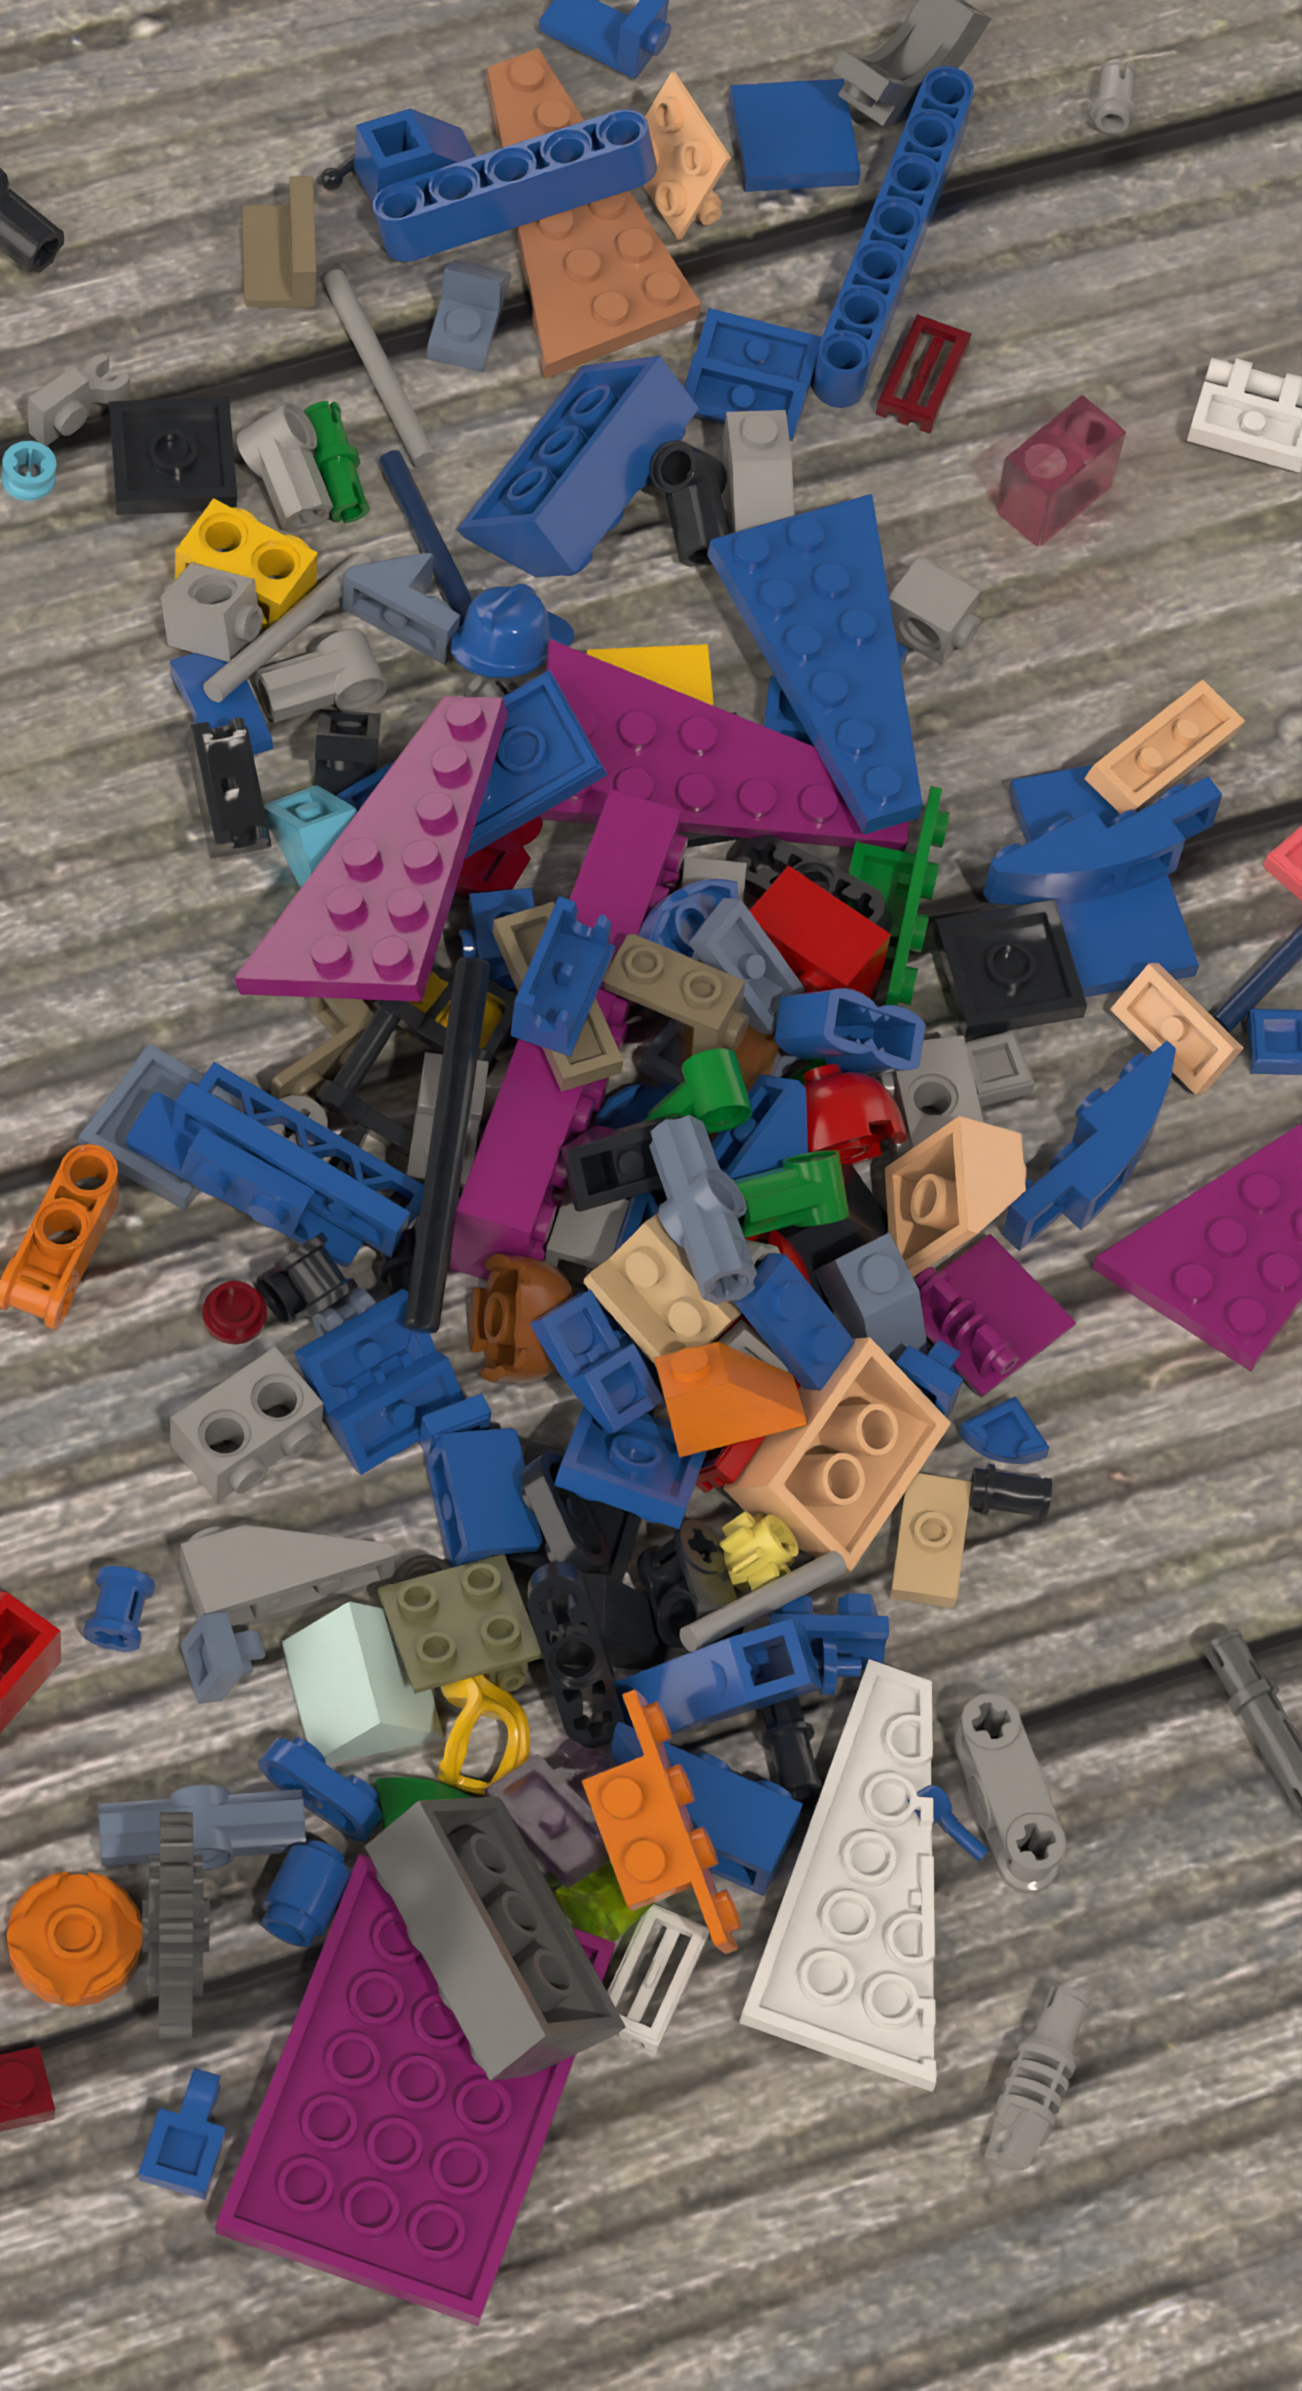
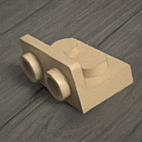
M659 1213L647 1220L608 1260L592 1270L583 1280L587 1288L592 1290L601 1306L615 1318L641 1348L644 1355L654 1364L655 1357L674 1353L687 1347H698L712 1343L742 1314L733 1302L734 1300L715 1305L702 1299L686 1251L667 1233L660 1220Z

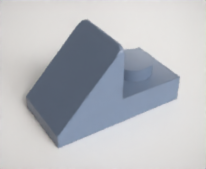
M456 259L445 267L441 301L427 345V359L484 372L511 280V272Z
M422 553L350 566L343 577L342 609L445 665L452 656L451 638L459 628L460 614L454 612L442 599L435 596H425L432 583L434 555Z
M723 898L689 942L704 964L745 981L743 1013L749 1016L748 1025L762 1034H772L775 1031L781 997L802 994L806 990L740 898Z

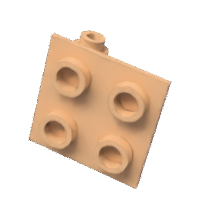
M672 72L645 116L656 157L657 171L655 176L642 186L676 239L680 240L693 221H701L703 225H711L721 217L722 211L720 206L722 200L712 189L731 160V156L676 72Z

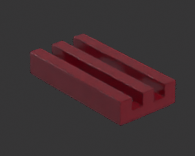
M917 314L878 400L875 415L887 418L889 412L899 415L898 423L909 426L910 421L913 420L921 423L920 431L931 434L968 350L972 333ZM924 332L933 335L934 337L906 400L896 397ZM946 340L953 342V348L927 407L918 405Z

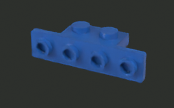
M160 1092L152 1093L126 1137L125 1146L128 1149L192 1183L202 1192L217 1197L250 1215L258 1223L275 1229L300 1244L323 1232L328 1239L325 1248L335 1263L342 1267H349L364 1241L308 1209L315 1192L314 1189L202 1127L193 1141L172 1128L175 1101Z

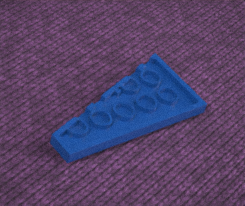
M872 494L711 539L707 553L710 561L863 835L918 819L923 801Z

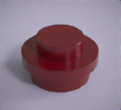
M229 1281L219 1285L208 1294L203 1303L202 1319L206 1330L216 1340L232 1345L244 1344L255 1339L263 1331L267 1321V1305L263 1296L251 1285L241 1281Z

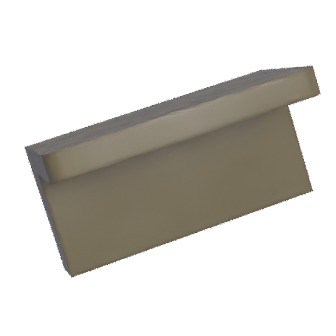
M289 176L288 205H244L242 207L244 304L246 307L315 308L316 244L313 176Z

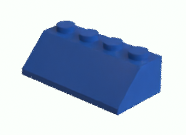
M661 356L582 366L457 530L465 539L535 578L561 575L572 576L577 574L590 563L593 557L592 551L605 533L620 523L624 516L623 509L636 492L644 488L652 480L650 477V465L657 450L667 442L681 441L686 433L685 427L699 410L698 406Z

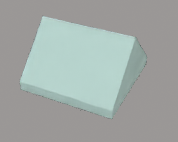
M347 1602L282 1641V1650L305 1740L322 1753L326 1760L325 1764L442 1740L443 1733L432 1691L429 1689L414 1694L383 1608Z

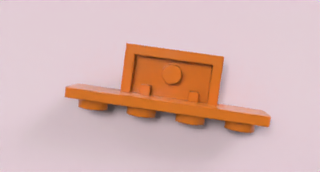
M636 1689L626 1692L622 1695L644 1756L582 1780L626 1905L630 1910L634 1911L693 1887L715 1947L724 1954L735 1951L738 1947L732 1931L742 1928L741 1920L728 1890L717 1892L709 1868L718 1865V1858L705 1827L702 1826L697 1829L693 1827L686 1805L695 1802V1796L683 1766L679 1763L671 1767L663 1742L672 1739V1734L665 1714L658 1701L648 1704L647 1700Z

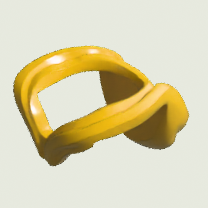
M488 1673L440 1686L447 1701L461 1708L462 1711L458 1715L446 1742L443 1760L439 1761L438 1779L456 1789L484 1797L500 1796L502 1798L508 1795L519 1782L530 1753V1728L523 1707L510 1692L503 1691L499 1685L493 1684ZM480 1716L503 1721L508 1729L506 1750L499 1768L490 1783L460 1775L472 1728Z

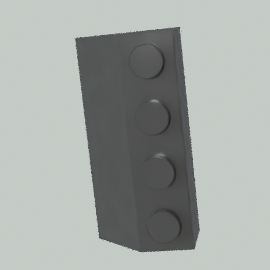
M500 1796L420 1800L365 1845L376 1867L379 1883L394 1900L407 1925L410 1941L425 1958L438 1983L441 1999L456 2016L470 2043L472 2057L485 2071L490 2081L532 2076L617 2035L626 2028Z

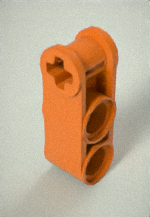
M85 1144L73 1148L62 1159L61 1165L38 1211L35 1213V1217L17 1253L10 1259L0 1279L1 1310L5 1311L10 1307H14L44 1319L46 1328L54 1331L60 1328L70 1310L82 1276L91 1262V1258L118 1206L120 1198L117 1162L110 1151L102 1146ZM89 1177L98 1178L105 1182L101 1187L94 1190H83L75 1186L78 1181ZM59 1231L73 1232L78 1236L71 1243L62 1245L48 1240L52 1234Z

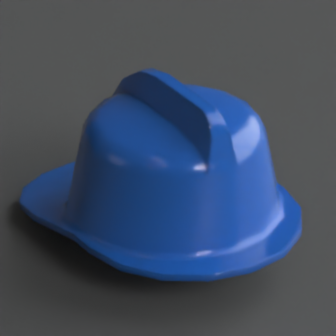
M517 584L513 587L499 586L486 589L474 598L468 607L463 625L458 628L451 638V653L458 664L472 673L490 678H512L528 674L547 661V648L550 639L569 647L574 642V630L566 620L546 610L531 586L526 584Z

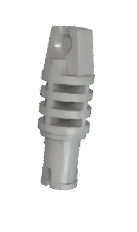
M1054 1986L1050 1988L1036 2031H1034L1032 2037L1025 2038L1024 2042L1019 2044L1015 2054L1017 2060H1013L1008 2072L1010 2077L1006 2078L1002 2088L1004 2094L999 2096L993 2116L995 2122L985 2158L1003 2170H1023L1029 2168L1039 2145L1041 2147L1044 2145L1056 2120L1054 2114L1059 2112L1063 2102L1061 2096H1065L1069 2086L1067 2079L1072 2078L1076 2068L1072 2050L1082 2021L1085 2019L1090 2008L1091 2001L1087 1996L1070 1987L1059 1986L1056 1988Z

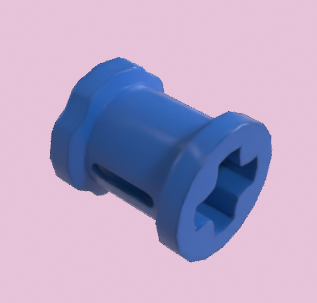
M120 1566L103 1567L97 1573L95 1583L100 1588L93 1618L85 1622L83 1629L84 1638L92 1644L105 1649L121 1652L135 1651L140 1648L142 1640L141 1631L138 1630L144 1603L145 1600L152 1598L156 1584L148 1575L134 1569Z

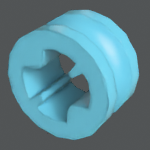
M21 441L8 448L2 459V483L8 494L16 499L33 501L39 500L50 493L56 481L55 472L57 467L55 455L50 448L35 441ZM27 464L30 470L32 464L40 467V475L31 477V473L28 471L26 476H21L18 474V467Z

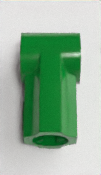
M716 1048L702 1051L688 1058L682 1064L684 1081L649 1110L648 1117L643 1122L673 1113L683 1115L684 1117L690 1115L704 1123L708 1135L712 1132L731 1130L747 1122L752 1116V1108L737 1053L726 1048Z
M815 1151L791 1156L782 1161L783 1167L733 1180L740 1189L747 1207L746 1213L738 1219L744 1238L791 1225L797 1227L817 1226L837 1222L849 1217L839 1151Z

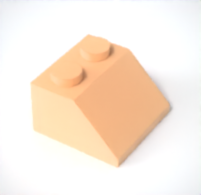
M958 1116L884 1168L888 1232H890L912 1277L977 1235L1026 1191V1166L1023 1159L1022 1133Z

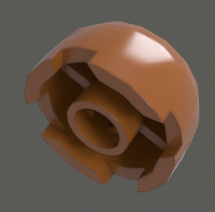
M496 1253L484 1263L487 1270L492 1271L486 1288H473L468 1318L471 1353H478L484 1350L486 1367L479 1373L482 1379L492 1383L504 1384L534 1383L558 1370L538 1340L530 1323L572 1298L576 1293L564 1273L549 1262L524 1255Z

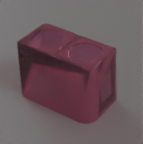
M1080 395L1005 458L995 502L997 513L1038 547L1046 512L1042 546L1111 488L1126 431L1084 395ZM1057 448L1062 451L1067 465L1061 475L1051 479H1044L1030 472ZM1083 459L1091 461L1088 464H1085L1083 462Z

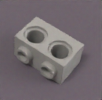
M275 1346L170 1417V1446L212 1497L219 1502L233 1491H236L237 1494H242L255 1487L265 1477L268 1467L286 1455L290 1458H295L310 1449L318 1440L322 1431L323 1402ZM270 1405H282L287 1407L291 1413L285 1417L274 1418L264 1414L262 1410ZM228 1440L234 1442L240 1448L232 1453L222 1454L213 1451L209 1446L216 1441Z

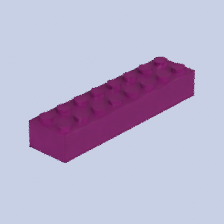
M613 789L609 790L570 900L576 902L578 909L576 919L583 925L594 927L601 914L610 920L612 929L609 944L615 946V952L609 967L625 938L629 934L638 936L642 924L656 904L667 895L679 889L683 869H680L688 842V837L678 835L682 810ZM602 981L596 999L619 1052H621L628 1029V1023L625 1020L630 1006L636 1007L638 1003L604 989ZM518 1039L456 1208L450 1269L488 1281L492 1271H488L484 1263L496 1253L518 1254L545 1261L546 1249L551 1237L549 1233L554 1217L558 1215L569 1183L561 1148L590 1129L588 1124L592 1111L599 1112L605 1097L609 1077L561 1092L543 1048Z

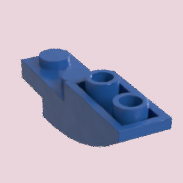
M1208 776L1190 786L1179 784L1172 787L1159 798L1157 803L1138 813L1133 809L1125 811L1113 819L1107 827L1094 810L1074 820L1071 817L1062 818L1049 826L1041 837L1023 846L1019 843H1014L999 851L990 862L983 895L989 903L1024 905L1055 899L1056 905L1115 895L1148 884L1176 871L1185 840L1213 826L1222 793Z
M1168 1041L1164 1042L1150 1055L1144 1051L1135 1055L1122 1069L1118 1077L1119 1081L1106 1092L1102 1088H1097L1079 1105L1075 1112L1078 1122L1072 1142L1055 1156L1049 1166L1051 1171L1036 1183L1031 1178L1025 1181L1026 1191L1007 1207L1008 1212L1001 1235L1018 1251L1024 1248L1062 1214L1082 1230L1108 1205L1123 1187L1140 1161L1153 1134L1172 1075L1176 1048Z

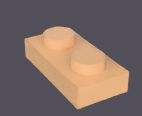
M1159 963L1148 964L1110 1009L1152 1052L1166 1041L1176 1048L1172 1072L1195 1095L1205 1094L1244 1049Z

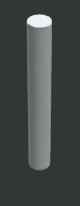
M831 1551L681 1628L680 1639L683 1646L690 1652L699 1650L842 1576L846 1572V1563L843 1557L837 1551Z

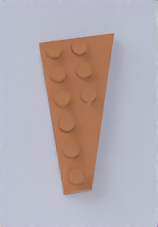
M539 48L487 67L486 83L496 134L500 139L501 148L585 121ZM630 191L515 228L525 283L529 288L533 308L532 319L535 334L538 335L542 354L541 365L544 379L700 318L701 302Z

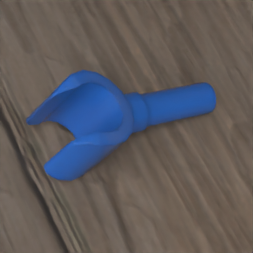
M928 1785L916 1792L918 1797L933 1798V1824L938 1823L945 1833L952 1837L977 1861H980L986 1855L989 1849L958 1821V1818L952 1813L950 1800L942 1788ZM915 1809L914 1812L920 1819V1810Z

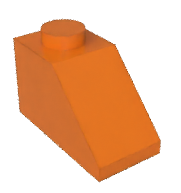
M714 1342L698 1347H687L677 1352L654 1358L679 1457L807 1425L793 1374L723 1343Z

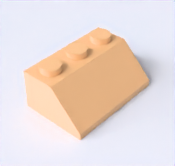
M870 1337L854 1339L855 1343L821 1391L803 1389L802 1386L799 1388L798 1394L807 1425L767 1435L736 1481L729 1485L726 1484L723 1488L752 1517L759 1513H762L764 1518L769 1514H773L783 1520L792 1531L800 1550L815 1558H819L831 1551L840 1553L846 1563V1572H852L951 1424Z

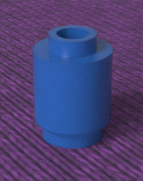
M315 1840L308 1841L307 1845H293L290 1847L262 1904L266 1913L261 1924L266 1931L281 1941L298 1947H309L315 1936L324 1934L351 1876L349 1869L343 1864L344 1856L337 1849Z

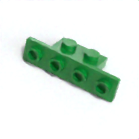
M930 786L916 854L855 841L849 874L878 889L883 895L892 916V927L889 932L891 936L883 969L891 971L885 1005L898 1006V1003L911 1005L918 969L906 966L909 950L922 951L929 918L927 915L917 914L920 898L932 900L939 869L938 863L928 861L930 847L943 848L950 812L938 810L942 788ZM869 911L864 917L869 919L872 913Z

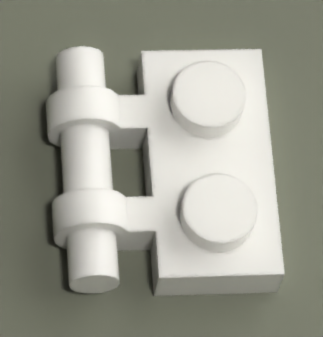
M1211 358L1205 380L1227 387L1204 381L1187 441L1301 473L1302 409L1295 406L1302 407V377L1287 373L1286 377L1283 378L1251 369L1252 362L1238 358L1235 359V363ZM1246 391V392H1250V393L1257 394V395H1260V396H1264V397H1267V398L1275 399V400H1278V402L1273 401V400H1269V399H1266V398H1262V397H1259V396H1255V395H1252V394L1244 393V392Z

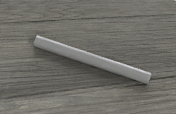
M336 269L328 272L323 277V284L416 467H424L431 464L436 459V453L344 271Z
M356 552L208 679L203 686L206 695L215 702H221L337 602L343 595V577L350 566L372 563L370 558L362 552Z

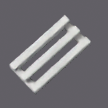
M649 1904L645 1908L607 1993L617 2009L655 1923L667 1927L628 2016L620 2015L626 2028L619 2032V2039L629 2043L632 2040H636L644 2044L645 2050L656 2054L710 1933L708 1927L655 1904ZM680 1934L690 1937L691 1940L650 2028L640 2022Z

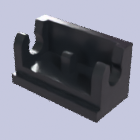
M234 718L230 721L229 725L211 728V724L208 721L191 724L186 737V743L210 859L271 848L272 844L250 736L244 719Z

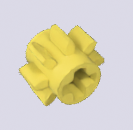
M745 1511L722 1527L727 1538L720 1542V1546L724 1551V1560L732 1584L737 1589L746 1591L751 1587V1590L755 1591L791 1572L788 1567L795 1563L794 1557L799 1552L798 1544L790 1528L776 1515L769 1514L764 1518L763 1514L759 1513L752 1517Z

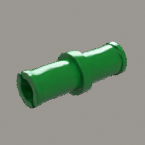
M328 401L314 403L307 407L304 413L311 421L317 435V446L314 449L315 455L313 457L333 505L331 509L332 519L338 523L342 519L344 523L357 521L366 516L370 511L369 503L365 499L357 468L360 465L358 451L353 445H349L339 404L334 401L330 405Z

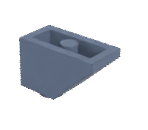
M890 1232L813 1271L836 1318L853 1339L870 1337L894 1363L897 1362L909 1345L926 1356L929 1354L919 1289Z

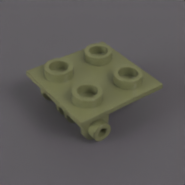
M505 1554L377 1588V1593L414 1694L487 1673L490 1681L495 1685H499L501 1690L507 1692L514 1691L525 1683L528 1662L543 1658L536 1634Z

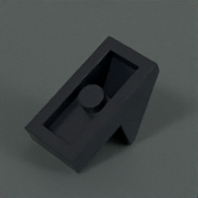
M320 709L316 735L314 785H318L337 796L340 792L377 771L381 713Z
M673 1113L617 1130L595 1126L562 1147L575 1211H585L663 1188L649 1147L653 1140L650 1132L666 1119L674 1120L684 1116Z

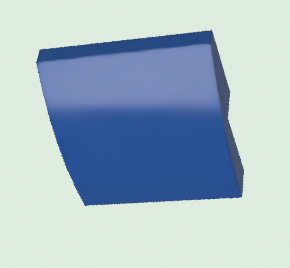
M709 308L696 354L693 355L684 387L699 408L694 417L725 424L726 412L786 410L789 441L793 442L816 368L822 337Z
M404 1289L294 1352L308 1385L323 1402V1415L351 1465L360 1475L420 1441L422 1416L465 1400L449 1358L436 1350L431 1335L413 1332L405 1328L404 1320L409 1292Z

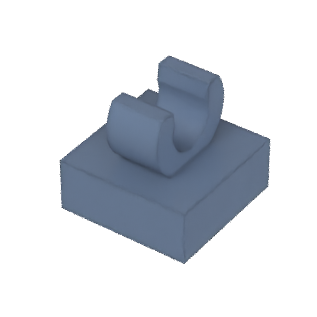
M227 1611L202 1614L180 1644L198 1704L223 1701L240 1677L250 1675L254 1671L250 1660L263 1659L266 1655L258 1631L249 1630L233 1633Z

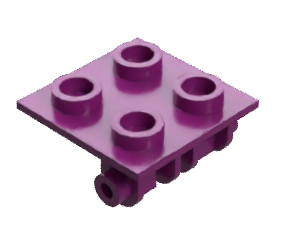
M991 1234L939 1273L931 1266L921 1272L915 1279L920 1293L926 1340L934 1346L940 1339L961 1352L953 1368L981 1398L1076 1325L1073 1318Z

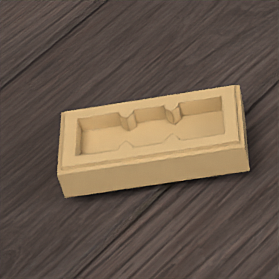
M917 1473L903 1494L889 1598L954 1609L958 1595L972 1482Z

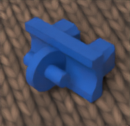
M847 1593L843 1597L838 1598L836 1615L813 1614L812 1597L806 1594L776 1609L774 1614H769L768 1626L791 1618L805 1625L823 1689L819 1690L820 1695H835L837 1677H861V1670L866 1669L869 1659L884 1664L885 1644L889 1638V1617L878 1616L871 1594Z

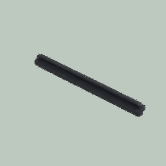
M459 958L456 962L404 1320L406 1329L423 1334L436 1333L441 1320L491 969L489 962L479 958Z

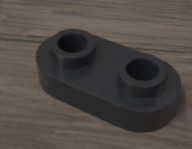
M545 1452L522 1469V1498L527 1507L536 1515L547 1541L545 1549L551 1563L565 1562L577 1567L582 1573H595L610 1561L611 1554L607 1539L590 1500L583 1499L569 1490L554 1486L563 1458L556 1453Z

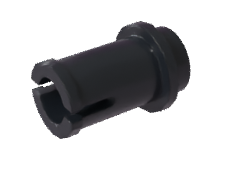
M988 1463L985 1469L973 1468L970 1478L972 1485L969 1506L979 1508L980 1515L987 1516L989 1510L1033 1515L1042 1519L1047 1518L1052 1495V1478H1036L996 1471L995 1464Z

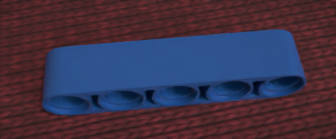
M623 109L613 111L390 184L382 188L373 200V211L384 250L389 257L396 261H414L638 188L648 183L657 171V162L648 122L643 114L635 110Z

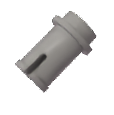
M1111 59L1104 62L1101 66L1099 94L1091 107V116L1096 126L1102 132L1108 134H1119L1127 130L1135 121L1137 112L1136 106L1132 102L1137 72L1132 63L1127 61L1124 67L1123 79L1120 78L1122 59Z

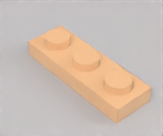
M1202 679L1094 764L1084 779L1120 814L1132 809L1138 813L1235 736L1245 720Z

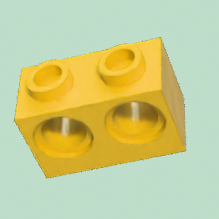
M213 498L175 550V580L191 562L255 579L258 606L262 609L263 613L261 629L265 631L316 587L318 552L312 550L302 539L290 534L283 535L258 522L248 511L238 507L231 508ZM216 549H229L231 551L219 552ZM268 576H281L283 578L270 579Z

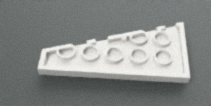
M869 1659L739 2023L933 2092L936 2085V2060H934V2027L936 2019L933 1986V1960L935 1957L934 1856H932L933 1798L918 1797L916 1793L922 1788L931 1785V1760L933 1757L932 1681ZM915 1809L920 1810V1819L914 1812Z

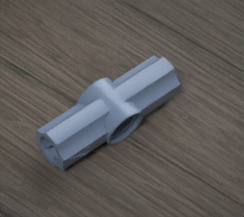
M690 1115L680 1119H666L650 1132L653 1140L649 1146L667 1196V1200L659 1207L660 1220L670 1237L685 1249L702 1299L715 1305L731 1300L740 1301L755 1289L753 1281L757 1275L738 1221L746 1213L745 1199L735 1182L725 1172L720 1170L704 1123Z
M194 1785L176 1790L170 1795L169 1799L98 1804L102 1866L149 1863V1854H160V1812H193V1854H203V1870L226 1866L237 1856L288 1853L293 1845H306L304 1804L301 1789L230 1794L227 1789L221 1786Z

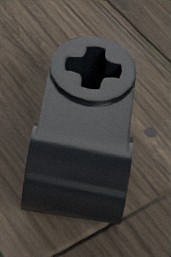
M323 1232L277 1260L273 1267L260 1274L256 1279L257 1287L266 1305L278 1320L285 1325H291L307 1315L311 1318L358 1287L353 1278L346 1279L325 1248L328 1239Z
M695 1519L683 1522L680 1529L675 1530L674 1537L662 1546H649L637 1559L638 1575L646 1588L656 1618L657 1631L663 1642L675 1648H685L680 1639L681 1628L738 1599L724 1560V1551L720 1546L719 1538L710 1527ZM657 1563L660 1564L659 1568H656ZM744 1626L708 1644L707 1646L722 1641L724 1639L742 1634Z

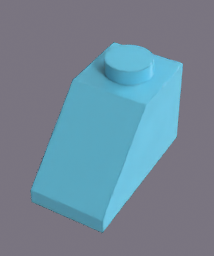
M318 785L263 804L267 824L300 887L304 885L357 813L355 807Z

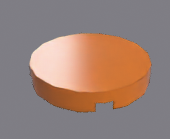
M70 1871L51 1874L30 1886L12 1909L7 1932L10 1965L23 1986L45 2002L67 2007L100 2003L122 1990L138 1969L142 1953L140 1911L127 1891L104 1875L87 1872V1875H70Z

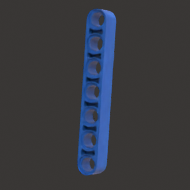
M936 67L929 71L923 79L822 336L814 373L813 389L821 402L831 407L844 408L852 406L859 402L865 393L965 134L974 85L972 79L964 71L956 67Z

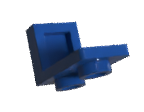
M554 0L539 19V30L636 80L653 55L657 56L668 41L671 33V24L666 22L669 0H640L629 15L598 0Z

